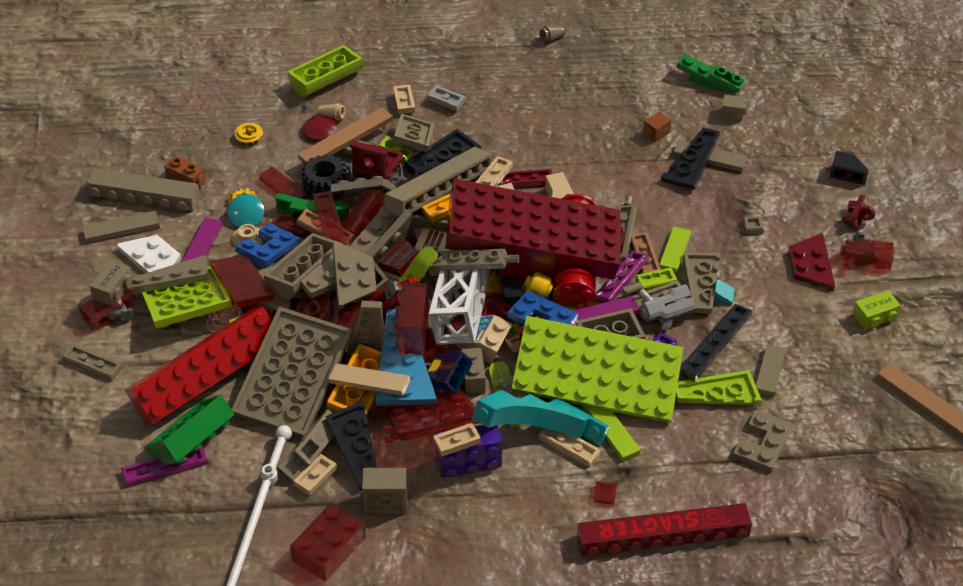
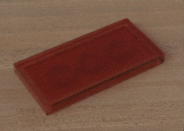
M247 255L210 261L211 269L237 307L274 300V293Z

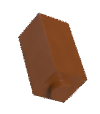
M175 155L164 165L166 179L196 183L198 187L203 186L206 182L204 168Z

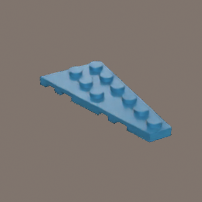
M407 308L387 309L379 371L408 375L411 381L403 396L377 392V406L438 404Z

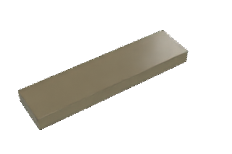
M678 140L674 156L680 157V154L690 146V143ZM714 148L707 164L743 172L747 156Z
M156 211L82 226L86 243L160 228Z

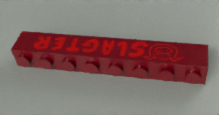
M746 503L580 522L577 523V540L581 556H596L606 553L616 554L623 551H638L648 548L658 549L665 546H681L682 544L690 543L700 544L707 541H723L732 538L742 539L750 536L752 522Z

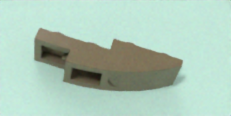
M326 409L304 434L301 441L277 467L291 482H294L303 470L315 460L334 436L326 421V416L332 414L329 409Z

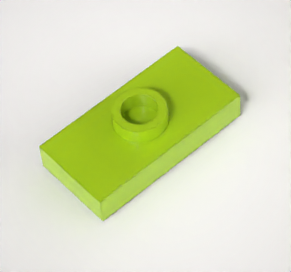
M666 268L636 275L635 281L636 283L640 282L643 286L642 289L648 291L677 281V278L672 268Z

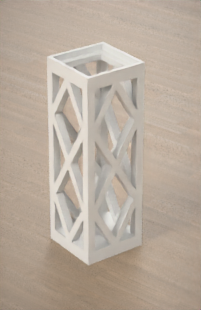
M491 269L449 270V282L448 270L440 271L429 311L436 344L475 343ZM470 280V285L468 287L466 285V282ZM461 287L465 291L462 295L457 291ZM453 295H454L457 300H455V301L452 303V299H453ZM464 314L466 324L456 332L449 322L456 315ZM445 326L451 334L443 335Z

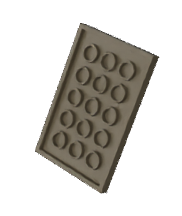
M279 307L231 409L233 413L274 428L282 425L288 426L292 434L303 437L315 421L331 384L328 378L335 364H340L352 337V329Z

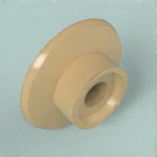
M252 224L240 226L232 235V243L235 247L247 238L260 245L263 244L264 239L258 237L260 229Z

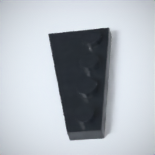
M703 127L690 142V146L680 154V158L671 164L667 173L661 176V181L695 190L720 138V131Z
M456 129L430 145L427 152L422 151L405 161V167L415 174V169L435 168L473 147L481 149V145Z
M364 401L326 416V421L360 490L363 486V468H377Z

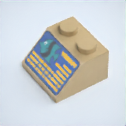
M496 315L481 316L475 343H460L456 346L461 349L481 348L483 361L492 364L512 324Z

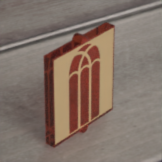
M423 227L414 248L420 252L424 247L431 246L435 251H445L446 232Z

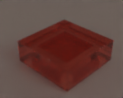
M596 481L594 502L615 505L617 484Z

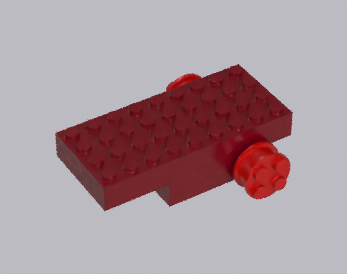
M454 179L449 199L445 249H505L507 255H519V263H508L504 269H497V275L518 277L519 279L526 280L528 275L532 277L535 272H539L551 278V284L554 286V302L565 308L575 307L577 310L592 306L595 302V277L615 280L620 267V210L597 206L592 198L582 194H566L560 199Z

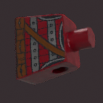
M401 236L377 262L381 270L402 277L419 252Z

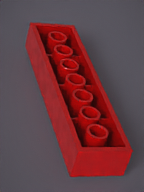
M264 306L254 307L126 388L125 392L144 424L156 423L253 360L272 323Z

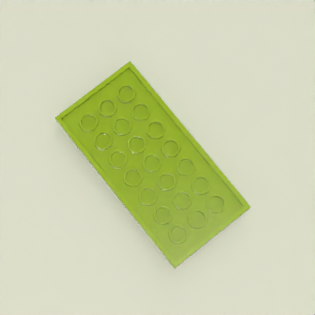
M526 316L511 391L553 400L561 399L568 403L671 423L684 347Z

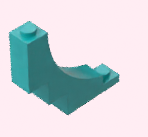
M503 390L479 399L472 415V419L488 428L501 424L532 425L558 431L577 439L583 436L599 446L604 443L610 427L561 399H555L546 403L531 394L518 399Z

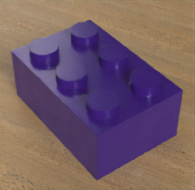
M484 425L474 426L481 438L480 444L445 456H441L436 447V461L441 478L502 467V438L498 425L490 428Z

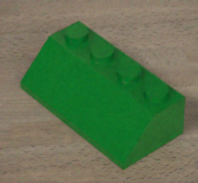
M222 395L202 400L144 446V448L167 465L172 463L180 464L187 458L186 454L190 451L194 452L202 446L200 443L203 440H209L216 434L215 431L218 428L221 429L230 423L229 419L235 414Z

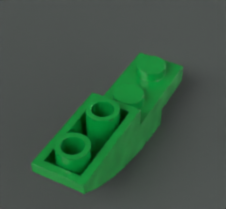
M685 53L676 65V68L691 75L690 81L715 90L740 92L746 82L745 78L718 64L712 68Z
M280 193L275 197L276 211L290 214V220L297 221L305 209L333 223L344 222L350 219L349 205L318 197L308 201Z

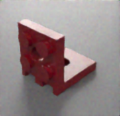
M353 141L351 144L354 178H357L359 174L366 176V180H370L373 176H382L383 179L390 181L403 159L402 152L358 141Z

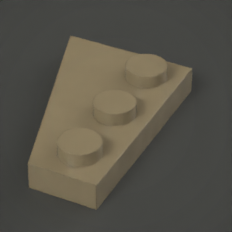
M333 255L301 281L302 289L310 298L336 288Z

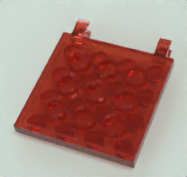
M454 387V389H450L455 390V394L448 392L451 391L449 389L442 393L435 392L438 404L385 405L384 408L372 405L370 409L372 412L379 411L378 415L372 416L374 422H379L385 418L389 419L392 426L386 425L382 429L384 433L391 432V435L384 437L386 443H392L399 439L405 441L452 430L469 423H473V425L478 424L479 422L472 419L475 406L462 388L457 389V387Z

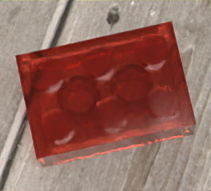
M402 283V291H398V303H400V306H396V318H398V321H394V333H398L396 334V346L400 348V355L409 353L424 355L429 317L427 284Z
M331 502L290 545L292 561L326 582L366 538L365 522Z

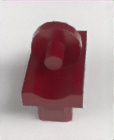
M859 195L857 201L849 200L848 212H844L843 215L844 225H853L854 231H860L863 221L872 220L876 215V211L871 205H865V195Z

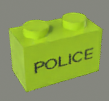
M887 290L855 301L852 315L862 328L866 330L897 319L901 305L890 291Z

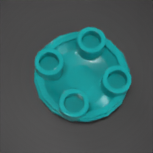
M242 194L235 197L228 207V217L231 223L237 227L244 224H252L257 227L264 215V205L261 200L251 194Z

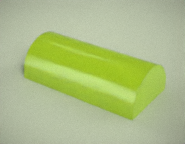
M342 45L287 71L294 90L301 97H305L360 71L363 68V58L345 45Z

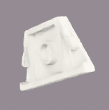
M158 235L117 244L118 251L144 273L177 264L181 260L180 253Z

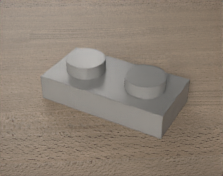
M435 85L427 94V100L458 111L465 103V96Z

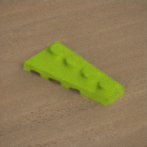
M750 370L698 378L695 382L692 380L679 381L676 391L677 403L761 405L762 402Z

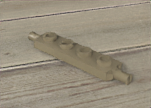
M627 195L625 203L617 207L620 210V262H623L628 256L637 213L636 204L632 203L633 197L631 195L629 197Z
M505 249L436 251L438 253L437 261L428 271L504 269L508 263H519V255H507Z

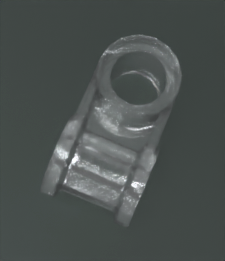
M232 305V307L224 311H215L214 314L213 312L208 313V320L205 322L206 329L211 332L220 330L229 324V320L242 315L241 308L237 305Z

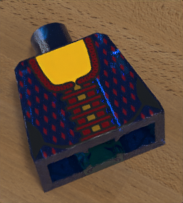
M462 351L436 355L432 364L426 365L431 383L436 389L456 394L473 363Z

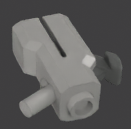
M686 284L671 289L667 295L659 298L651 297L644 289L638 293L645 301L640 306L641 318L646 322L657 319L662 325L660 332H666L670 329L674 318L692 313L696 309L693 298L686 299V297L691 296Z

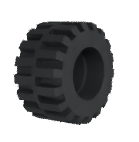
M318 155L316 158H310L302 166L303 191L312 200L314 197L326 200H336L337 197H341L331 192V184H337V181L341 180L347 181L345 163L332 155Z

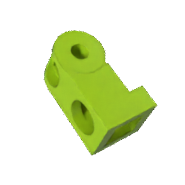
M387 135L379 144V147L402 152L403 159L400 162L402 166H405V161L414 155L410 147L399 146L393 142V138Z

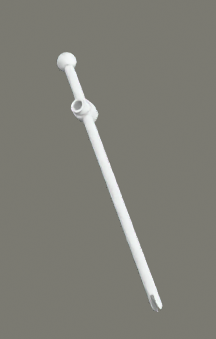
M282 425L276 430V437L278 439L269 464L262 467L260 473L262 485L226 586H236L269 487L275 485L278 479L276 467L285 441L289 440L292 436V431L288 426Z

